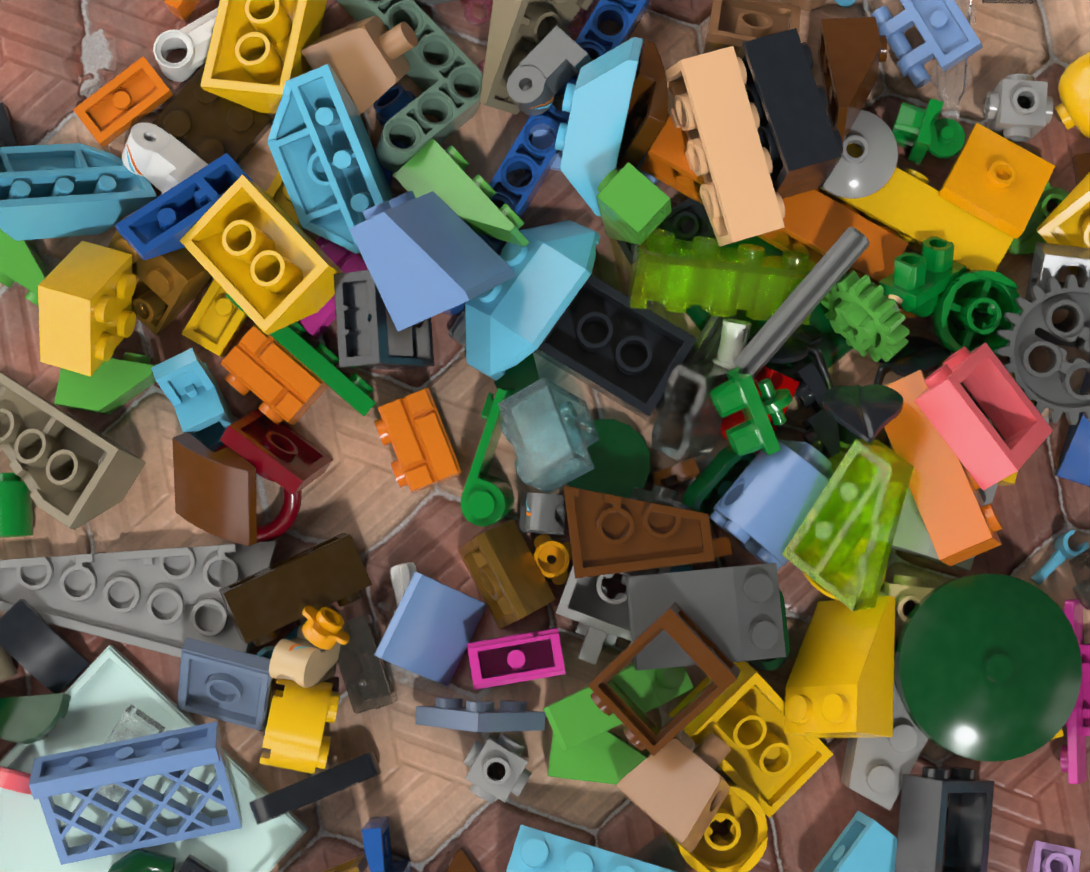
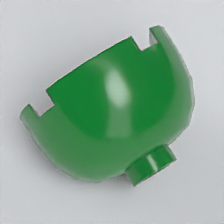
M972 270L959 274L947 286L946 290L939 294L935 311L931 314L934 334L943 347L953 353L964 346L971 352L985 342L993 352L997 348L1007 346L1008 340L996 335V332L998 330H1010L1012 324L1003 317L1004 313L1019 314L1021 312L1015 303V299L1020 297L1016 291L1019 288L1014 281L1000 272Z

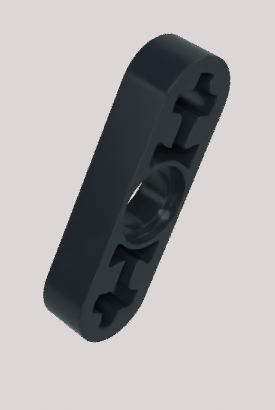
M370 752L250 802L249 805L256 823L259 825L373 778L382 772L374 752Z

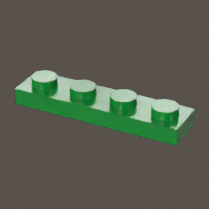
M227 293L225 295L226 298L229 299L235 306H237L243 313H245L243 309ZM298 322L269 334L362 416H365L376 404L369 397L374 389L356 373H353L349 378L335 367L339 359L323 344L319 343L313 348L302 339L301 335L306 330Z

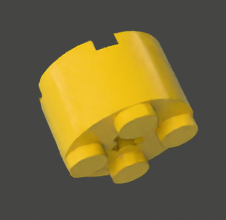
M277 679L276 684L285 685L284 691L276 689L275 695H273L262 748L271 749V753L262 751L259 764L314 774L315 768L325 769L331 737L323 736L325 722L335 723L340 692L332 691L333 683L323 681L305 688L293 680Z
M725 780L730 786L729 792L711 821L712 823L716 819L722 822L727 818L728 820L725 825L729 829L728 834L723 836L717 833L711 837L713 830L709 824L692 853L675 840L684 860L697 872H748L760 861L766 850L768 826L764 810L748 791L737 786L732 781Z

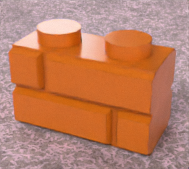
M256 324L250 328L238 345L221 362V365L229 371L224 379L243 396L250 390L263 401L258 409L277 425L284 419L294 426L328 387L324 381L273 337L265 334Z
M429 388L422 389L404 398L378 407L381 418L375 420L374 423L383 445L386 446L392 443L398 460L391 462V467L400 488L408 485L410 491L414 494L463 474Z

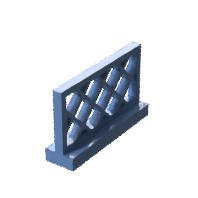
M218 722L35 758L29 787L33 799H39L60 864L63 865L242 828V818L221 747L222 736ZM214 764L216 775L208 785L188 775L194 767ZM160 774L173 780L163 794L142 784L147 777ZM117 784L127 789L118 803L98 794L97 791L101 786ZM180 785L201 794L191 808L171 798ZM70 793L80 798L81 801L73 812H70L56 805L52 796ZM134 794L155 803L146 817L126 808ZM208 799H211L225 806L228 815L210 818L200 813V810ZM89 803L110 813L101 826L80 817ZM163 808L183 817L179 825L165 827L154 820ZM118 817L138 826L133 835L123 837L109 831V829ZM73 826L92 835L93 838L88 844L69 847L65 836Z

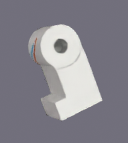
M138 123L131 128L122 153L124 166L132 173L144 176L162 192L161 195L208 165L174 136L151 123Z

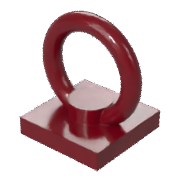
M259 409L229 425L220 438V441L224 444L213 451L214 453L230 447L256 468L258 475L283 487L284 498L281 510L273 520L264 525L257 526V543L272 541L283 535L293 525L300 511L302 489L324 474L333 461V458L282 421L279 425L275 424Z

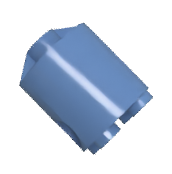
M777 439L781 448L780 451L768 456L761 450L714 506V511L709 516L726 533H731L741 541L740 545L759 561H763L766 564L776 563L777 571L786 565L842 497L841 492L836 487L832 463L807 442Z

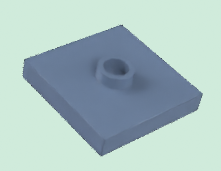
M187 637L181 651L177 708L265 731L274 678H271L269 675L271 659Z

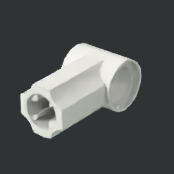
M218 8L180 30H168L156 38L153 52L162 73L168 79L177 82L189 80L194 76L198 68L206 62ZM183 49L187 51L186 57L181 62L170 63L166 61L167 55L172 50Z

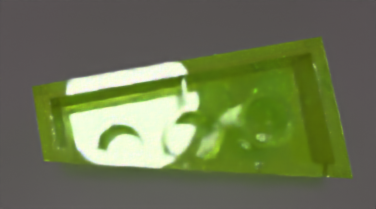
M655 229L641 245L635 244L628 283L630 308L646 309L647 300H651L665 305L667 311L686 313V309L691 308L692 305H701V309L709 312L712 316L722 317L734 316L737 314L738 309L746 310V316L753 320L768 321L816 264L813 261H809V255L800 252L783 251L782 256L764 254L765 249L763 247L752 244H738V249L719 247L717 240L713 238L695 236L693 237V242L675 239V234L670 231ZM811 313L802 324L809 325Z

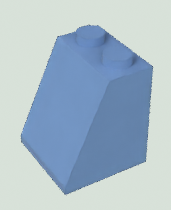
M413 190L389 201L377 204L362 212L366 221L349 228L398 332L467 302L515 277L512 268L433 191L416 198Z

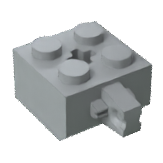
M572 565L556 614L579 622L575 632L584 635L585 639L578 659L596 665L603 643L614 646L618 636L632 641L627 586L624 594L616 593L614 598L610 599L606 597L607 589L601 586L603 578H612L614 574L575 578L574 566ZM671 566L619 573L621 575L620 582L626 585V577L669 573Z

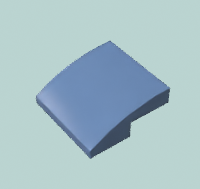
M415 571L374 655L408 671L448 686L467 648V643L470 642L488 604Z

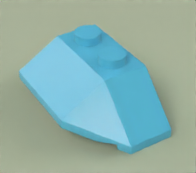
M638 37L629 39L581 67L576 85L567 83L562 111L570 112L568 124L560 122L555 143V150L563 151L560 170L595 215L600 217L601 213L596 197L600 192L597 189L605 176L616 169L643 43V39Z
M326 64L286 81L282 92L283 96L276 111L267 143L301 226L358 254L360 251L349 228L366 221L362 212L384 201L391 200L392 194L356 105L331 65Z
M72 143L0 147V229L15 241L102 234L122 221L124 217L142 208L157 197L151 183L144 176L136 175L124 166L121 158L91 146Z
M567 220L520 230L530 243L523 247L508 242L503 247L500 257L512 268L515 277L465 303L466 363L497 381L505 374L507 369L516 366L538 349L592 273L596 257V245L599 244L601 237L596 231Z

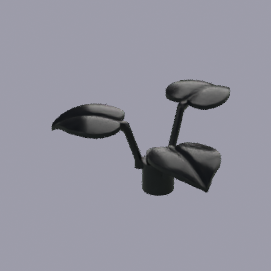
M802 322L769 362L792 363L804 359L808 354L813 356L828 390L823 395V407L838 422L840 441L846 444L857 445L866 442L871 443L882 428L895 419L903 409L902 395L894 389L882 385L886 374L893 371L901 377H906L918 370L928 374L942 366L943 362L951 356V351L933 340L907 335L905 338L908 340V344L888 362H885L882 358L878 361L882 365L878 368L874 384L863 387L861 385L834 387L822 351L819 347L815 346L822 341V333L816 327ZM757 331L756 333H754L753 336L748 339L747 344H748V343L752 340V338L758 333V331Z

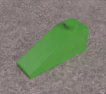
M633 662L623 667L612 678L643 713L655 709L694 688L684 666L635 670ZM588 686L543 708L562 751L568 750L623 724L614 713L608 716L596 706L591 698L593 691Z
M610 730L562 751L554 732H552L548 776L617 785L622 778L649 756Z

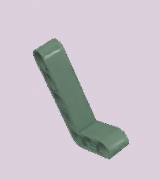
M336 0L356 22L376 15L381 19L387 30L392 29L401 22H406L413 29L417 37V46L403 55L410 65V70L406 74L423 93L387 121L376 149L377 159L380 164L387 170L397 172L432 138L440 144L474 117L481 104L480 96L483 73L413 0ZM425 58L435 59L441 65L430 64ZM456 90H464L471 97L461 96ZM423 115H433L440 122H430ZM391 140L403 141L408 148H398L392 144Z

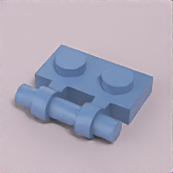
M899 0L905 10L894 17L887 6H882L872 13V17L876 18L877 26L879 27V35H886L887 44L890 45L899 60L896 64L904 77L909 76L915 88H921L931 81V77L924 65L933 58L936 59L943 72L983 48L981 41L955 0ZM914 25L925 41L924 44L916 49L912 48L904 35L905 31Z

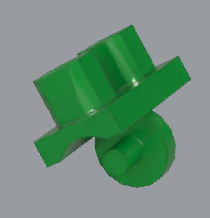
M930 98L926 109L902 102L892 132L897 146L910 150L907 161L920 165L927 150L938 158L953 157L961 150L965 141V133L962 126L950 118L937 119L944 102Z
M931 236L922 242L921 256L911 252L902 253L894 258L893 273L880 280L879 285L884 288L883 294L885 296L891 294L903 299L901 304L906 312H911L918 317H927L935 311L939 294L945 291L947 286L959 274L966 272V266L953 261L954 244L937 236Z
M739 366L727 371L729 381L724 382L709 392L715 409L723 418L742 410L746 421L726 430V436L732 450L738 456L753 453L760 449L768 456L780 451V445L767 415L770 414L774 425H781L787 421L783 408L793 401L789 389L775 390L771 379L767 378L758 382L762 394L759 396L750 374H743Z

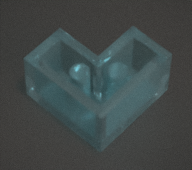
M543 377L498 403L504 419L501 421V429L506 439L514 447L518 458L515 461V468L525 484L549 494L594 469L587 447L599 441L600 438L586 401Z

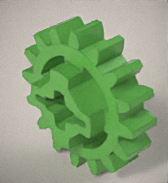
M851 270L849 273H845L822 299L821 304L829 309L825 316L830 319L835 333L844 336L846 344L859 351L861 356L864 357L869 353L874 362H878L881 358L888 362L908 344V340L905 337L910 331L901 324L906 319L905 315L900 313L897 302L894 299H888L883 294L884 288L881 285L877 286L876 283L871 282L867 275L860 279L855 270Z

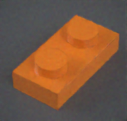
M142 56L76 106L73 111L96 141L104 148L174 94L146 58Z

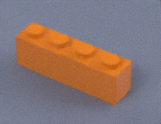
M918 370L886 385L902 395L903 409L884 428L938 558L948 566H953L1002 545L997 531L1003 529V526L993 504H984L978 490L981 487L914 401L928 388L923 382L928 376L921 370Z

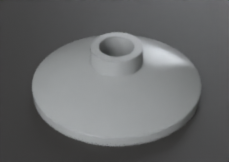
M865 110L859 112L843 142L842 157L822 188L837 197L857 199L874 194L889 181L896 168L898 148L893 132L881 118ZM850 143L859 144L863 151L862 156L858 158L851 157L847 153V145Z

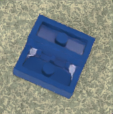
M389 817L370 818L362 828L364 849L370 871L412 872L411 860L392 861Z

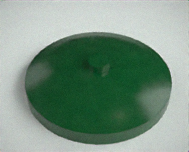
M974 574L943 583L928 593L914 607L905 621L898 638L895 653V678L899 696L906 712L917 728L928 739L944 750L961 757L986 762H1000L1023 757L1036 751L1049 742L1062 729L1078 699L1082 679V659L1076 634L1068 618L1061 608L1042 590L1026 581L1008 575Z

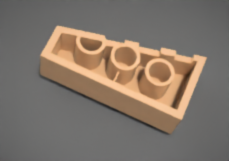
M734 46L680 60L665 71L667 88L671 91L674 99V108L670 109L669 113L675 129L681 127L687 134L688 142L685 156L690 170H693L697 176L702 175L705 184L700 186L699 194L719 247L784 228V202L781 195L774 191L770 176L773 169L771 156L768 150L761 145L757 131L760 126L759 114L754 103L749 102L744 85L747 82L746 68L742 59L736 57Z

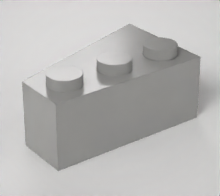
M895 654L893 737L848 738L841 776L842 784L888 810H891L902 789L903 774H910L928 740L909 717L899 696L895 678Z

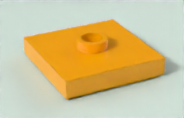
M976 123L970 131L938 196L1018 239L1024 232L1055 165Z

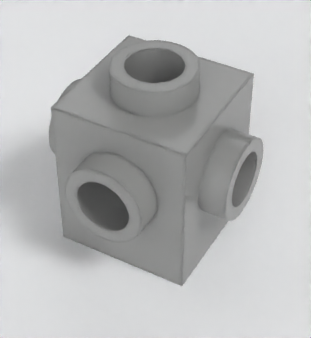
M1011 74L1006 79H1002L986 96L984 116L985 119H989L988 129L1012 142H1023L1032 139L1046 126V123H1050L1052 118L1053 97L1047 96L1048 82L1034 81V76L1029 74ZM1018 103H1025V109L1020 107Z
M501 733L499 739L490 734L485 744L476 740L463 762L465 766L470 768L465 777L466 780L472 783L469 790L490 803H493L495 798L505 802L510 793L519 796L532 773L525 769L529 757L522 753L525 746ZM499 762L504 765L506 773L502 778L494 779L488 774V766L491 763Z

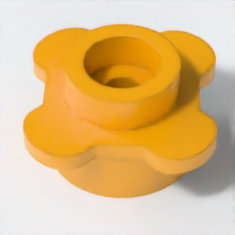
M547 534L537 536L534 540L536 549L533 557L543 576L551 578L552 582L556 585L564 584L569 577L567 569L570 560L573 559L571 542L562 544L553 541ZM554 555L556 557L555 563H548L547 557Z
M305 606L302 614L307 618V621L302 626V632L310 643L318 648L330 650L337 642L346 645L350 641L349 634L342 627L344 620L339 613L328 607L316 610L312 606Z

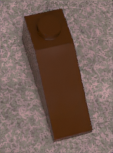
M875 17L822 19L818 49L824 90L828 100L831 127H836L839 130L843 142L877 81L879 62H886L887 39L886 35H879Z

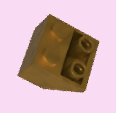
M117 230L107 247L132 254V274L136 275L137 280L132 296V311L136 313V318L156 336L206 287L212 277L186 247L143 260Z

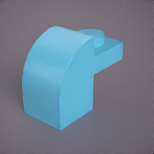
M190 348L151 367L155 381L175 408L183 433L189 432L212 452L224 443L220 441V438L228 426L235 422V419L206 362L202 363L194 349Z

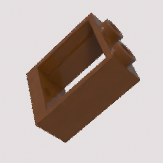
M674 602L599 672L588 684V687L593 691L591 698L596 706L608 716L614 713L626 726L623 731L628 740L639 750L643 751L646 748L655 756L738 679L741 670L691 617ZM665 630L712 681L659 730L612 678L655 637Z

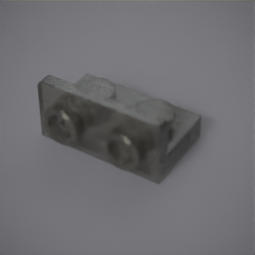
M371 614L344 622L342 627L349 634L350 641L346 645L341 644L337 662L354 713L358 714L398 701V697L385 660L374 655L380 641Z

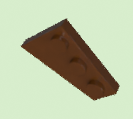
M563 485L575 578L715 561L709 514Z

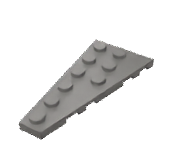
M279 541L259 542L251 546L225 544L0 560V611L7 612L20 599H25L50 624L180 658L182 647L187 637L249 653L251 642L246 644L240 639L219 589L271 566Z

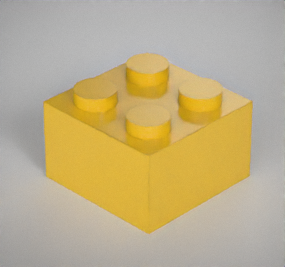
M81 241L38 285L40 362L91 377L104 361L107 362L111 359L115 348L124 338L130 337L136 324V313L132 311V296L137 280L136 275L132 274V254Z

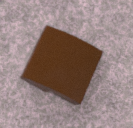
M648 40L641 47L616 167L621 169L628 162L635 168L638 166L667 120L668 88L665 70L655 43Z
M189 432L173 437L175 512L194 526L219 538L247 546L257 543L256 468L230 447L213 453Z

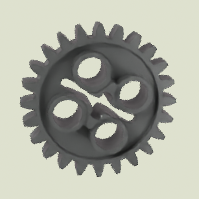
M1067 275L1064 288L1060 287L1055 277L1047 279V293H1044L1037 285H1033L1030 287V293L1033 298L1031 302L1022 297L1015 299L1016 305L1021 310L1019 314L1004 313L1003 317L1012 324L1010 330H998L996 332V335L1008 341L1007 346L995 349L994 354L1007 356L1008 362L1003 364L1004 367L1012 374L1013 379L1026 396L1034 401L1033 405L1040 414L1046 408H1049V422L1057 423L1062 412L1066 413V419L1070 425L1077 424L1079 412H1083L1087 421L1090 422V388L1083 394H1076L1070 386V377L1075 370L1083 368L1090 374V363L1081 358H1069L1066 361L1067 351L1035 335V330L1041 328L1062 342H1074L1077 339L1076 348L1090 356V277H1087L1082 286L1078 287L1075 275ZM1061 305L1069 308L1074 318L1072 326L1065 332L1058 331L1052 323L1053 311ZM1037 346L1046 348L1051 357L1049 366L1042 372L1034 371L1028 361L1030 352Z

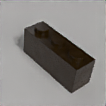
M341 533L221 588L219 592L240 639L246 644L254 641L256 646H260L281 635L279 628L294 621H296L297 626L304 625L307 621V618L302 614L305 606H312L316 610H320L322 607H326L336 601L339 607L348 605L364 596L362 589L372 585L351 535Z

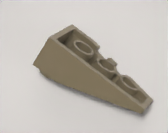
M493 0L480 103L518 115L520 109L507 92L506 85L509 76L556 25L570 36L571 32L567 28L579 10H587L593 0Z
M0 372V447L10 460L9 466L17 476L23 479L31 491L30 496L35 504L70 529L75 530L123 501L146 462Z

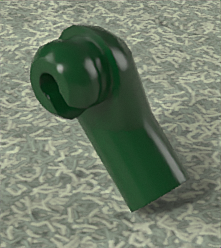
M137 849L114 862L108 872H174L176 857Z

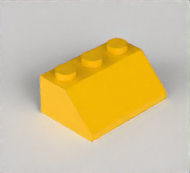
M220 0L200 85L202 89L257 112L276 114L286 81L312 71L311 66L301 51L319 38L327 0Z
M241 175L179 240L267 335L317 313L335 295L334 274L343 273L263 188L244 175Z

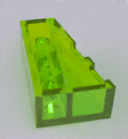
M856 439L782 555L852 611L874 608L914 466L879 440H873L871 443H868L863 439Z

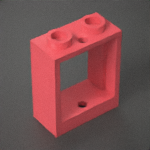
M986 342L971 352L964 346L949 356L943 362L944 366L940 367L923 381L928 388L914 400L983 491L1017 472L1053 432L1052 428ZM961 382L964 384V386L967 388V390L970 392L973 398L977 401V403L980 405V407L983 409L986 415L990 418V420L993 422V424L996 426L999 432L1003 435V437L1005 438L1004 441L997 433V431L994 429V427L990 424V422L987 420V418L984 416V414L981 412V410L977 407V405L974 403V401L971 399V397L968 395L965 389L961 386Z

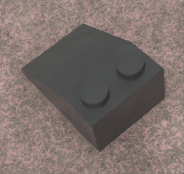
M776 563L626 577L632 641L676 602L732 662L786 657ZM665 630L634 657L635 670L697 665Z

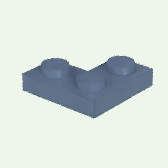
M435 697V706H416L415 724L471 732L545 730V712L527 710L526 701L500 700V709H494V702L466 701V707H462V698Z

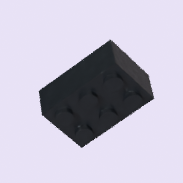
M796 28L743 42L737 57L742 59L746 68L747 82L744 85L749 102L754 103L759 114L760 126L757 131L761 145L768 150L771 156L773 169L770 176L774 191L778 192L783 199L822 188L842 157L843 141L839 130L830 125L826 113L828 110L826 92L823 86L820 84L816 85L811 71L813 68V58L806 42L801 43Z
M590 275L534 353L647 421L697 338L595 276Z

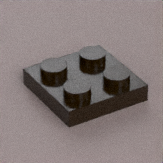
M205 62L152 124L157 125L168 134L174 136L207 164L212 163L226 153L239 164L270 129L274 119L268 113L257 112L203 90L200 85Z

